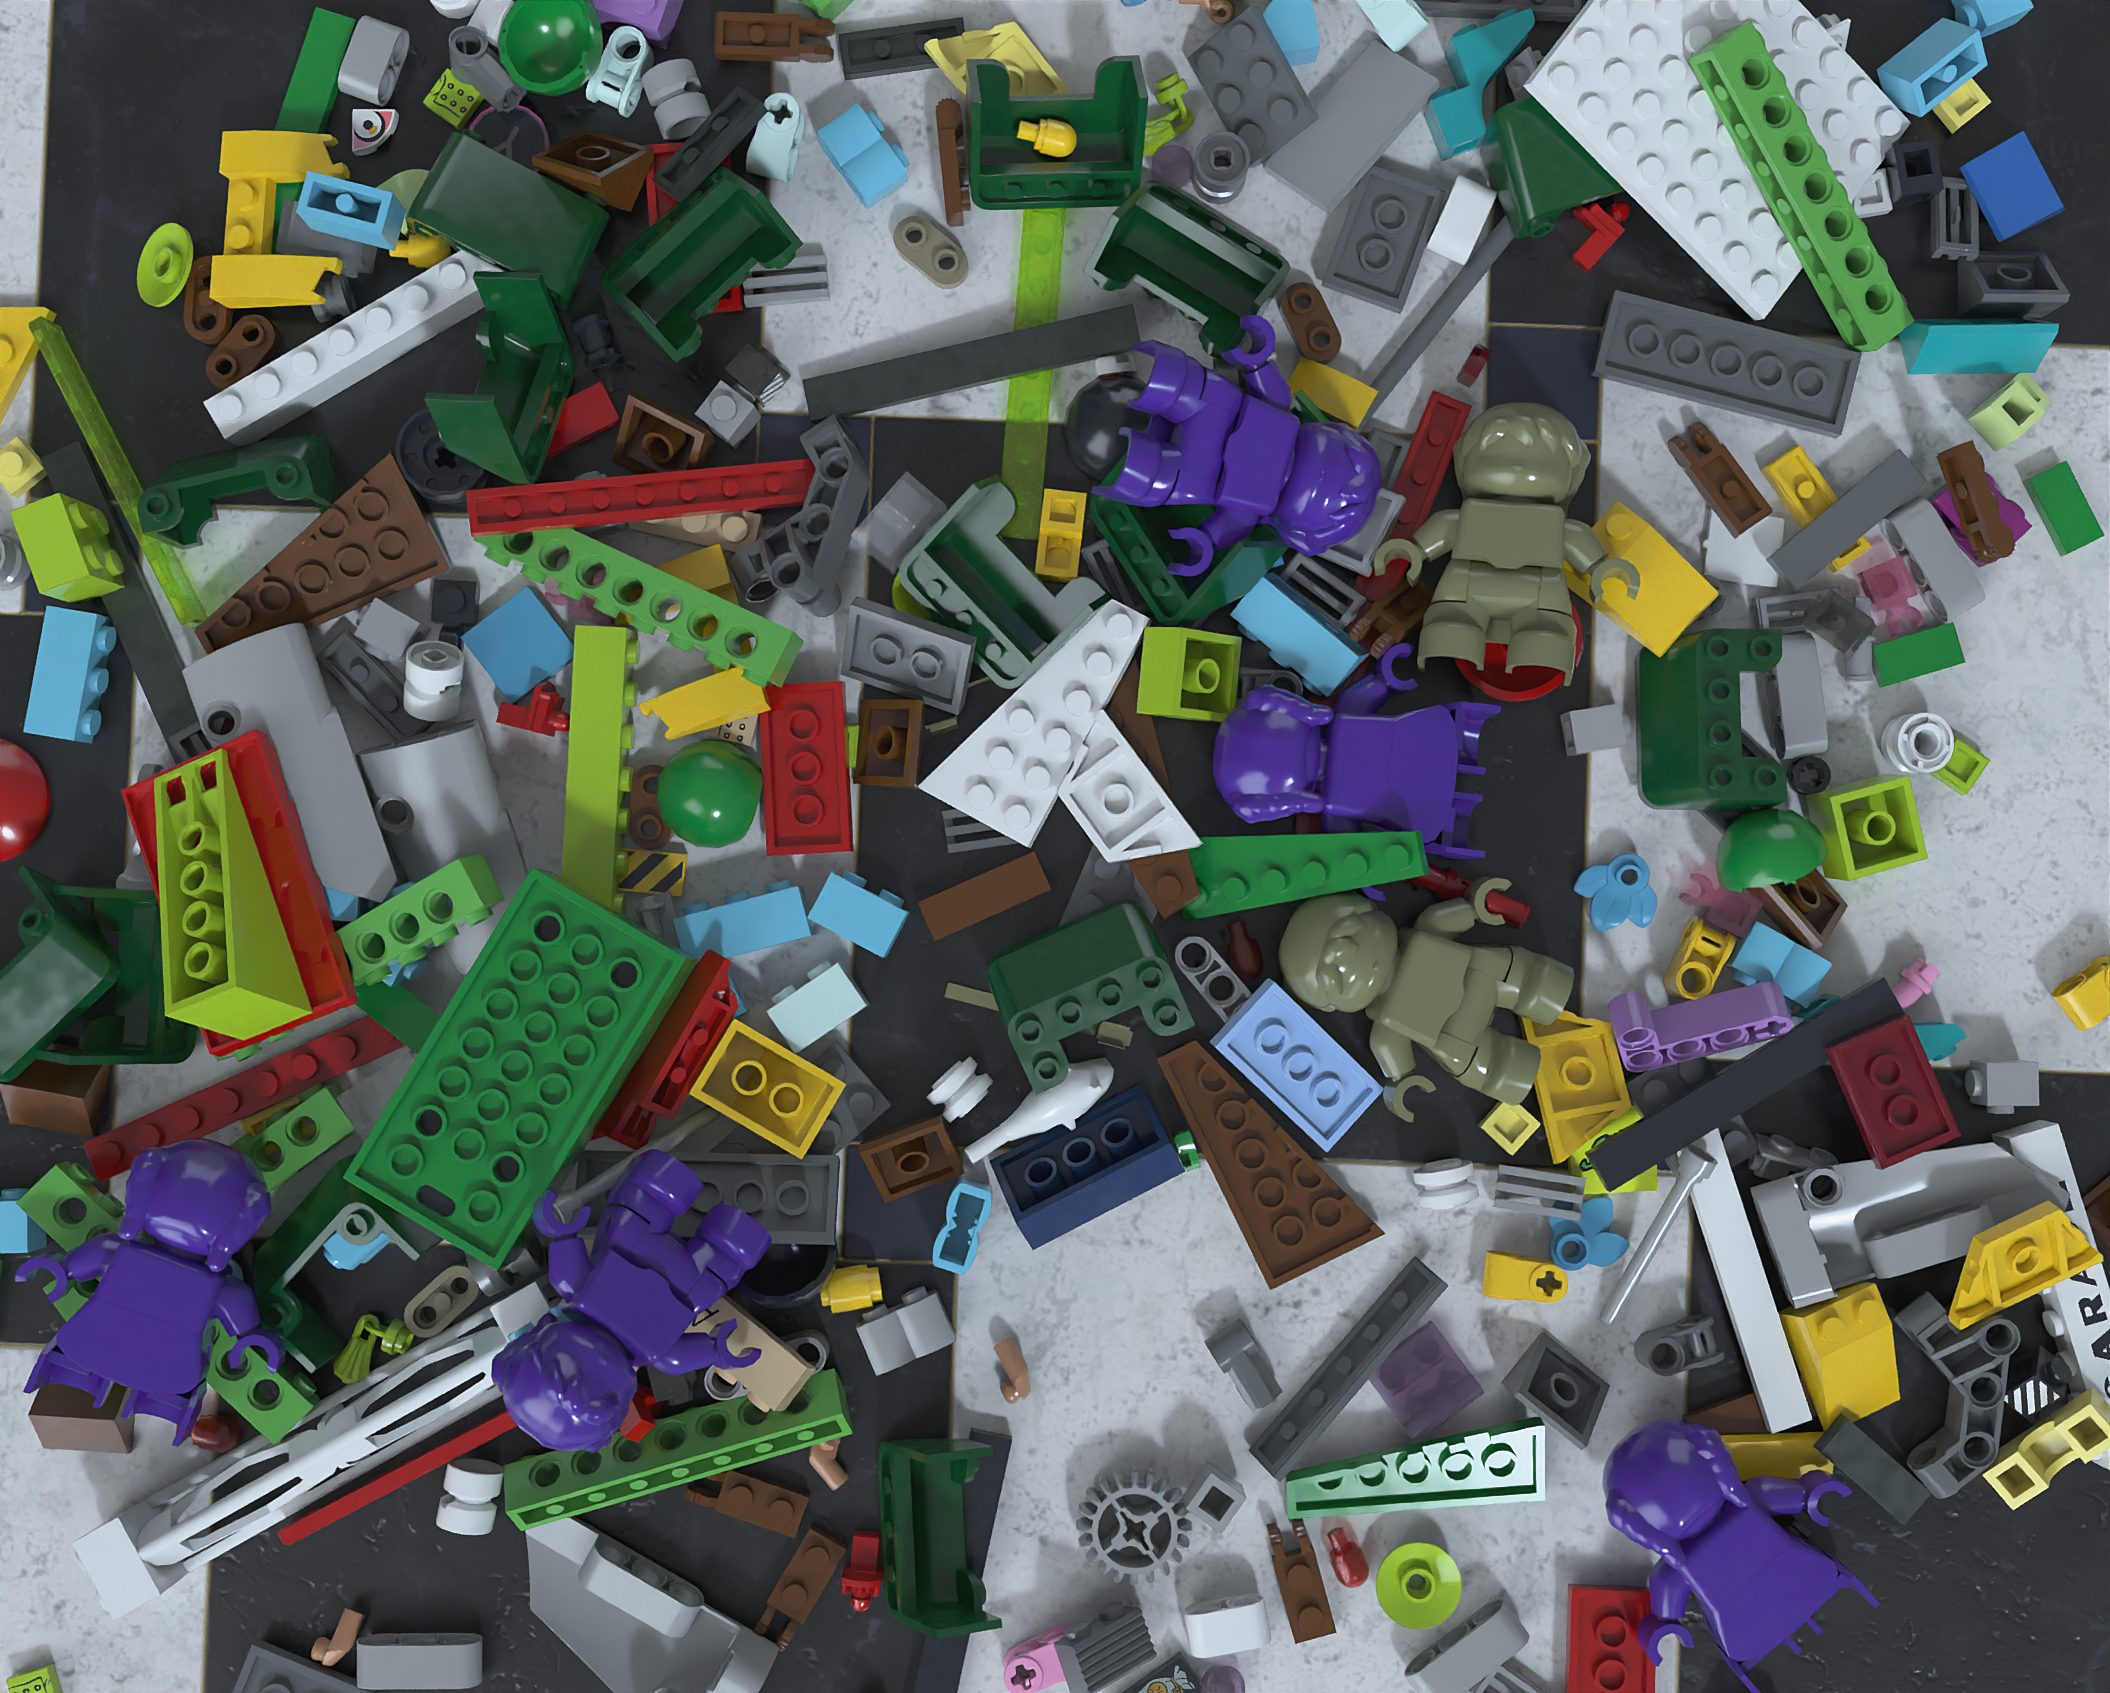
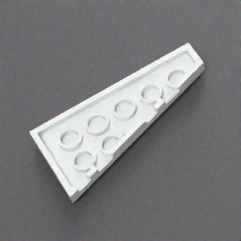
M1111 599L917 787L1031 848L1059 796L1057 791L1065 775L1070 772L1074 764V758L1081 744H1084L1095 722L1094 718L1097 712L1101 709L1105 710L1144 637L1145 627H1149L1152 620Z

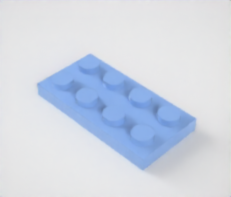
M1269 978L1265 980L1210 1041L1218 1051L1326 1152L1332 1148L1384 1090L1373 1077Z

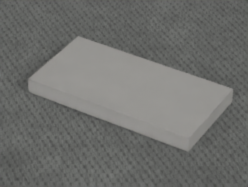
M1373 39L1314 107L1319 119L1269 158L1264 164L1266 173L1330 215L1440 89L1439 80Z

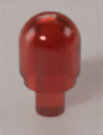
M1244 921L1228 925L1232 944L1227 945L1228 952H1226L1230 968L1241 981H1253L1261 975L1264 969L1260 945L1257 944L1256 938L1249 939Z
M212 1414L207 1416L201 1415L199 1420L196 1421L189 1438H193V1445L198 1446L199 1449L225 1452L237 1444L240 1430L237 1423L230 1418Z
M1342 1527L1332 1529L1327 1533L1333 1547L1329 1552V1562L1336 1578L1342 1585L1348 1588L1362 1586L1368 1579L1369 1566L1361 1547L1357 1546V1543L1354 1541H1348Z

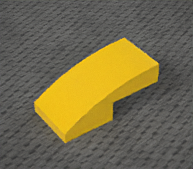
M1301 357L1287 382L1291 388L1292 397L1300 390H1303L1324 415L1338 423H1346L1354 431H1357L1378 393L1377 390L1346 374Z
M1054 489L1044 490L1035 573L1043 581L1069 583L1077 577L1087 493Z

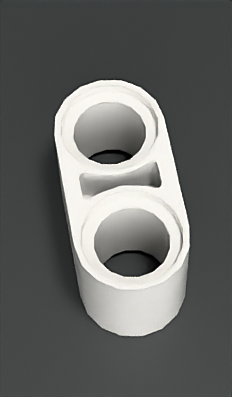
M1459 174L1425 249L1464 266L1498 191Z
M1250 1593L1204 1601L1190 1605L1183 1611L1190 1650L1194 1657L1207 1658L1263 1647L1271 1642L1264 1596L1261 1594Z

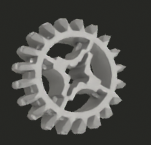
M1132 1465L1130 1467L1131 1477L1123 1478L1122 1471L1118 1467L1113 1470L1114 1482L1110 1483L1104 1475L1098 1477V1483L1102 1489L1101 1492L1092 1487H1088L1086 1490V1496L1092 1503L1081 1502L1079 1504L1078 1511L1085 1517L1076 1520V1529L1085 1534L1078 1538V1544L1080 1548H1090L1086 1553L1088 1563H1094L1101 1559L1098 1565V1573L1101 1576L1113 1568V1581L1116 1583H1120L1125 1573L1129 1574L1130 1584L1134 1587L1138 1584V1574H1145L1148 1583L1152 1584L1155 1582L1153 1570L1158 1568L1163 1575L1168 1576L1170 1574V1567L1167 1560L1169 1559L1178 1564L1181 1563L1182 1554L1176 1548H1189L1190 1540L1182 1533L1192 1530L1191 1520L1183 1518L1190 1511L1186 1509L1185 1503H1177L1183 1496L1179 1487L1167 1491L1171 1483L1168 1476L1164 1475L1157 1483H1154L1155 1470L1153 1468H1148L1144 1478H1140L1138 1467ZM1141 1494L1156 1501L1152 1502L1149 1500L1141 1505H1135L1130 1503L1125 1498V1495ZM1111 1504L1118 1520L1110 1528V1534L1102 1538L1098 1529L1099 1520L1103 1511ZM1167 1512L1169 1516L1168 1531L1163 1541L1157 1546L1150 1531L1159 1522L1158 1517ZM1125 1514L1133 1522H1141L1143 1536L1133 1527L1127 1529ZM1126 1546H1134L1143 1555L1128 1556L1118 1553L1113 1549L1115 1548L1119 1551Z

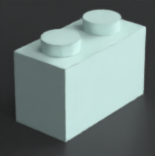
M828 960L806 974L810 979L809 983L798 990L792 984L771 998L775 1006L766 1012L795 1054L870 1004L842 962L836 963L834 966H831Z

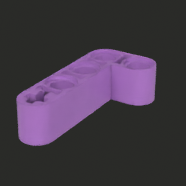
M1770 981L1751 984L1649 1011L1644 995L1629 992L1614 997L1608 1003L1607 1008L1624 1066L1631 1072L1650 1071L1775 1039L1785 1035L1793 1027V1020L1779 984Z

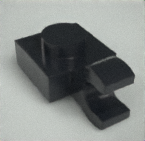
M434 579L431 621L435 624H443L438 641L454 645L462 653L464 642L460 637L464 635V627L475 626L478 623L481 588L478 582Z

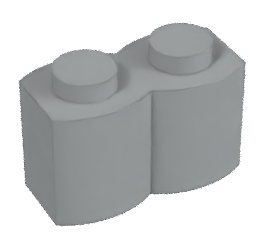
M921 1286L902 1295L903 1303L887 1309L885 1303L861 1314L864 1320L857 1323L856 1329L876 1376L956 1341V1334L936 1289L927 1292L925 1286Z

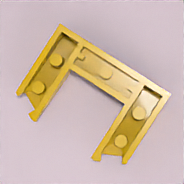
M223 131L219 173L229 179L224 254L212 257L210 298L230 309L325 303L326 299L313 291L324 271H332L339 275L343 268V261L333 257L271 255L277 183L305 182L307 171L338 179H349L350 172L348 167L342 162L333 165L326 147H333L338 144L336 138L327 134L291 131Z
M720 543L655 567L741 607L727 555ZM643 586L636 587L631 592L629 597L630 603L637 601L641 597ZM680 603L671 605L666 614L679 611ZM618 613L615 619L616 626H630L629 623L632 618L623 613ZM717 620L710 621L705 625L703 629L704 637H709L715 633L718 627ZM751 638L746 639L741 644L740 655H746L754 649ZM712 664L714 675L681 686L638 705L640 711L647 718L653 713H656L669 727L664 736L669 741L771 710L765 688L741 677L744 670L730 664L728 670Z

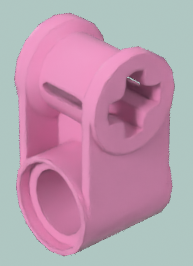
M1071 1624L1053 1627L1040 1636L1015 1645L1007 1651L1003 1659L1004 1681L1011 1693H1036L1057 1683L1066 1682L1054 1642L1066 1636L1065 1629L1071 1626ZM1023 1664L1024 1668L1029 1670V1674L1022 1676L1019 1670L1016 1671V1666Z

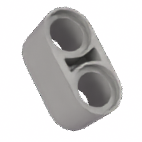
M367 15L362 16L354 30L339 71V90L376 105L385 106L390 100L407 56L410 42L408 31Z

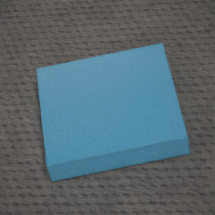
M529 586L523 588L460 637L513 705L518 704L531 694L539 682L548 681L570 664L574 657L573 641Z

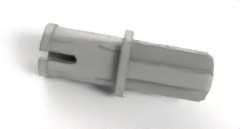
M1865 596L1850 597L1846 599L1849 602L1848 604L1844 602L1846 628L1845 638L1841 639V644H1845V682L1873 681L1872 643L1876 642V637H1872L1871 600Z

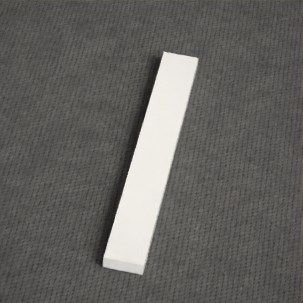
M1716 1128L1690 1144L1705 1150L1718 1161L1710 1178L1703 1179L1700 1184L1696 1183L1690 1195L1766 1429L1773 1434L1813 1419L1719 1130ZM1684 1148L1677 1152L1678 1158L1680 1157Z

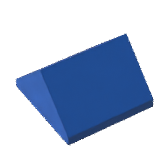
M2024 131L1959 168L1999 243L2066 210Z

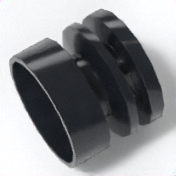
M428 407L414 413L402 425L395 443L397 463L406 480L428 502L442 507H463L467 505L465 491L490 488L495 474L450 452L439 437V430ZM448 453L451 457H455L457 466L450 469L447 465H444V461L441 458L443 455Z

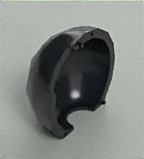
M1123 374L1098 377L1082 387L1066 408L1062 428L1066 450L1077 467L1095 479L1104 480L1128 450L1129 439L1119 435L1120 428L1128 427L1142 432L1149 423L1151 414L1127 406L1128 400L1139 397L1147 385L1140 378Z
M836 1239L835 1245L771 1243L756 1266L746 1270L736 1286L750 1300L771 1309L792 1308L808 1303L830 1282L835 1272L838 1258Z

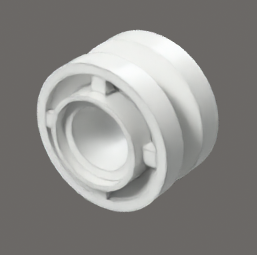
M1933 713L1898 716L1888 723L1881 738V750L1886 762L1892 768L1902 773L1936 771L1949 761L1954 749V736L1950 726L1943 718ZM1916 735H1918L1921 743L1918 752L1914 746Z
M971 1056L963 1063L959 1060L931 1086L934 1090L926 1097L933 1105L939 1103L946 1105L942 1115L949 1122L953 1121L957 1116L962 1118L988 1093L987 1088L993 1083V1080L987 1074L977 1076L974 1073L977 1063Z
M1458 1158L1444 1159L1424 1164L1421 1168L1414 1170V1182L1423 1185L1425 1188L1417 1195L1419 1206L1431 1209H1447L1465 1205L1469 1201L1478 1198L1477 1184L1467 1182V1178L1474 1174L1472 1161Z

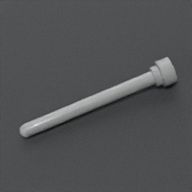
M706 1105L575 1191L572 1189L567 1191L558 1190L555 1192L558 1198L553 1204L555 1218L562 1223L568 1224L572 1218V1211L584 1207V1205L609 1190L633 1157L649 1149L667 1152L719 1118L722 1113Z
M1688 1145L1682 1151L1677 1160L1680 1164L1677 1169L1680 1173L1679 1177L1600 1313L1599 1319L1604 1326H1613L1618 1320L1696 1183L1700 1184L1703 1179L1710 1178L1718 1161L1705 1150L1694 1145Z

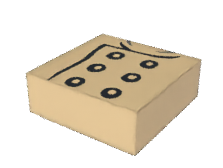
M760 713L711 728L709 736L752 747Z

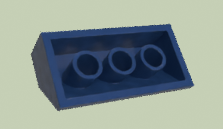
M1140 1083L1087 1110L1075 1119V1129L1070 1130L1065 1125L1060 1124L989 1161L1015 1223L1032 1250L1186 1172Z

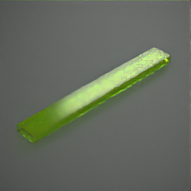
M1066 208L1024 209L1014 331L1057 321ZM1053 369L1009 379L1001 479L1015 493L1018 509L1015 517L999 533L1001 537L1039 540Z
M43 316L29 322L28 327L180 625L196 629L208 616L173 547L142 534L137 503L144 490L61 327Z

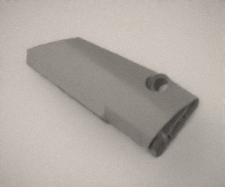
M294 623L264 631L223 647L183 669L182 674L201 729L213 748L254 729L267 734L269 743L276 750L289 800L295 804L314 875L319 879L321 885L382 904L397 882V877L336 706L333 707L305 626L302 623ZM219 718H229L235 722L234 728L226 735L214 734L211 732V726Z
M478 719L458 722L375 746L355 754L374 808L373 812L378 826L383 829L410 882L418 883L458 858L481 853L506 899L491 908L494 913L492 917L472 927H469L468 923L463 924L457 928L460 935L444 944L459 973L465 976L528 875L507 808H503L490 768L491 758ZM389 800L400 801L405 805L407 814L401 819L389 818L383 811V804ZM448 896V906L453 911V902Z
M1993 1142L1925 1151L1883 1170L1876 1169L1872 1159L1828 1166L1815 1165L1802 1172L1750 1188L1780 1282L1789 1303L1795 1309L1838 1296L1835 1292L1837 1288L1873 1277L1886 1279L1967 1255L1974 1235L2048 1200L2065 1212L2071 1195ZM1819 1175H1827L1832 1180L1831 1192L1822 1198L1814 1197L1810 1189L1812 1180Z
M574 1516L525 1530L529 1559L530 1610L613 1693H759L780 1648L772 1641L763 1636H758L751 1629L704 1603L703 1594L697 1587Z

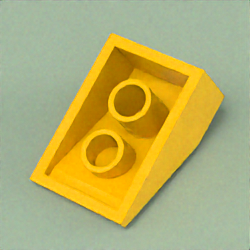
M1616 501L1592 527V530L1609 554L1606 560L1620 558L1629 561L1636 567L1640 574V587L1636 599L1634 600L1626 596L1627 587L1622 580L1608 578L1601 583L1604 591L1602 599L1594 605L1589 596L1591 576L1589 574L1583 576L1567 561L1563 560L1562 569L1567 587L1658 657H1661L1718 596V591L1650 524Z
M734 1018L689 1094L802 1160L846 1084Z
M1860 1281L1835 1289V1292L1838 1294L1836 1297L1797 1309L1790 1306L1778 1312L1785 1336L1824 1432L1840 1414L1847 1417L1851 1422H1855L1900 1400L1892 1323L1875 1283Z

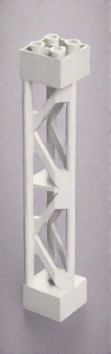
M549 1271L369 1372V1376L361 1379L359 1383L346 1385L318 1401L290 1431L326 1412L317 1425L318 1430L309 1429L280 1440L275 1446L261 1433L108 1519L74 1541L72 1545L76 1551V1561L79 1567L89 1574L95 1585L97 1599L101 1607L109 1611L114 1621L161 1595L194 1569L501 1397L503 1392H500L497 1385L487 1390L495 1385L491 1378L492 1359L510 1342L507 1337L509 1334L530 1321L535 1327L539 1319L549 1309L562 1301L560 1297L550 1302L548 1301L550 1297L561 1296L549 1280ZM492 1317L495 1318L499 1327L492 1326L458 1339L460 1335ZM465 1350H474V1357L361 1420V1416L371 1403L424 1366ZM481 1372L486 1374L483 1380L448 1403L387 1434L371 1436V1434ZM388 1377L346 1408L342 1405L343 1401ZM411 1433L410 1435H408V1436L402 1438L401 1440H399V1441L395 1442L394 1444L388 1446L387 1448H385V1449L379 1451L378 1453H376V1454H374V1455H372V1456L370 1455V1453H372V1452H374V1451H376V1450H378V1449H380V1448H382V1447H384V1446H386V1445H388V1444H390V1443H392V1442H394V1441L400 1439L401 1437H403V1436H405V1435ZM282 1453H289L288 1462L177 1524L178 1519L187 1507L245 1467ZM355 1465L349 1468L348 1470L342 1472L341 1474L333 1477L332 1479L326 1481L325 1483L319 1485L318 1487L308 1491L324 1479L334 1474L337 1466L343 1469ZM298 1476L302 1479L299 1484L266 1506L205 1537L187 1539ZM207 1479L165 1510H161L159 1505ZM225 1538L224 1540L218 1542L217 1544L211 1546L210 1548H208V1549L202 1551L201 1553L195 1555L194 1557L188 1559V1556H190V1555H192V1554H194V1553H196V1552H198V1551L204 1549L205 1547H207V1546H209V1545H211V1544H213V1543H215V1542H217V1541H219V1540Z

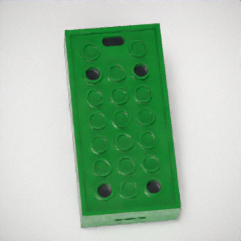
M532 867L344 1174L343 1179L496 1271L517 1261L537 1229L532 1217L533 1206L537 1198L551 1188L555 1192L561 1189L697 964L698 959L553 872Z

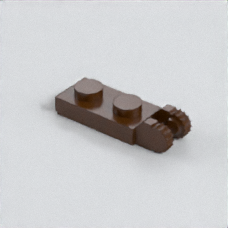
M716 12L714 55L718 60L800 62L801 59L809 63L831 62L834 59V49L821 44H801V33L810 37L832 36L835 33V23L822 18H802L800 14Z
M946 97V99L942 98V101H938L935 111L947 225L957 227L964 226L963 211H970L971 203L969 184L960 185L959 170L967 169L965 144H956L963 135L960 104L953 100L952 97Z
M1699 421L1689 426L1688 433L1698 449L1706 455L1699 459L1691 447L1687 445V442L1680 436L1678 437V435L1668 441L1669 452L1674 456L1679 466L1686 469L1684 472L1733 538L1736 539L1768 517L1773 512V509L1723 443L1720 445L1705 424Z
M1973 440L1938 453V456H1936L1964 535H1967L1971 549L1975 552L1973 555L1980 562L1983 561L1984 563L2009 557L2015 551L2016 540L2013 539L2012 529L2001 523L1998 499L1989 487L1984 473L1985 464L1983 457L1976 450Z
M1406 578L1370 606L1367 614L1358 620L1352 628L1349 637L1358 642L1373 627L1377 628L1382 636L1375 640L1370 653L1379 659L1394 643L1399 644L1423 624L1424 613L1431 605L1435 590L1421 579L1413 588Z
M739 1468L704 1477L713 1481L724 1482L720 1493L697 1485L686 1486L683 1497L693 1503L695 1502L705 1507H715L714 1511L792 1538L796 1537L810 1497L808 1492Z
M1303 1518L1292 1519L1295 1538L1298 1539L1300 1548L1286 1552L1283 1550V1539L1276 1522L1266 1525L1274 1555L1271 1557L1295 1644L1337 1633L1313 1545L1309 1543Z
M811 1524L766 1602L768 1605L753 1629V1633L760 1637L765 1634L772 1623L771 1620L776 1610L791 1617L786 1627L781 1630L776 1639V1646L783 1652L799 1624H804L847 1551L848 1546Z

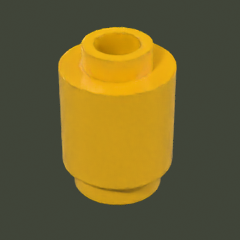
M867 1264L835 1269L830 1282L820 1292L822 1306L831 1305L832 1314L870 1308L873 1307V1302L883 1301L878 1267L868 1268Z

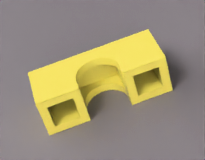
M2091 1387L1999 1448L1996 1459L1989 1467L1983 1470L1982 1475L2012 1510H2015L2049 1488L2052 1477L2071 1461L2081 1458L2086 1464L2110 1448L2109 1404Z

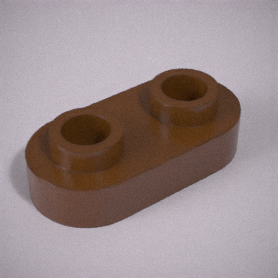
M203 256L192 262L185 289L184 326L192 337L205 344L221 342L231 331L233 308L230 309L209 297L212 256ZM215 317L216 325L212 329L207 330V320Z
M1306 282L1290 285L1284 291L1280 300V315L1301 357L1326 365L1335 359L1341 348V334L1320 291L1315 286ZM1304 297L1309 301L1310 306L1306 309H1300L1295 305V299ZM1316 335L1325 336L1328 340V345L1325 347L1316 346L1313 337Z
M253 314L241 318L212 352L206 362V374L210 382L219 389L225 390L264 367L280 346V333L277 327L260 315ZM254 329H258V338L253 342H249V333ZM227 362H231V371L223 375L221 371L222 366Z
M647 765L639 769L633 777L631 786L629 833L632 840L638 846L650 850L663 848L671 841L674 834L662 818L657 802V792L650 794L646 790V783L649 779L659 778L664 768L659 765ZM649 820H653L657 824V832L653 836H647L643 831L644 824Z

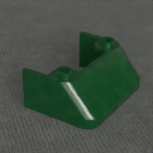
M475 271L472 278L486 308L482 321H479L476 327V341L479 347L483 348L487 358L474 395L426 393L424 400L439 430V437L450 452L514 484L533 485L539 479L573 382V354L541 273Z
M22 865L17 871L36 900L24 910L18 921V934L26 947L0 971V1082H9L22 1073L36 1059L37 1050H46L117 981L121 971L119 956L99 927L93 922L91 915L78 896L49 893L50 885L67 884L25 865Z
M50 885L49 893L91 897L90 915L93 922L104 930L121 931L119 950L121 971L117 979L114 1015H100L88 1020L80 1033L79 1050H37L36 1059L67 1065L178 1064L187 1060L195 1048L197 1026L165 1016L160 906L155 891Z
M351 1154L341 1159L330 1169L256 1252L252 1260L255 1297L262 1320L261 1325L265 1329L278 1334L284 1342L285 1349L311 1374L344 1350L348 1343L299 1297L288 1284L322 1248V1244L336 1230L349 1243L363 1246L373 1242L384 1231L414 1261L444 1240L343 1179L344 1174L357 1154Z
M965 1438L885 1441L879 1446L877 1459L883 1589L885 1605L889 1615L893 1619L935 1639L1002 1628L1001 1618L983 1611L982 1605L986 1602V1589L983 1581L977 1578L973 1571L966 1569L962 1483L971 1482L974 1474L979 1469V1457L993 1455V1446Z

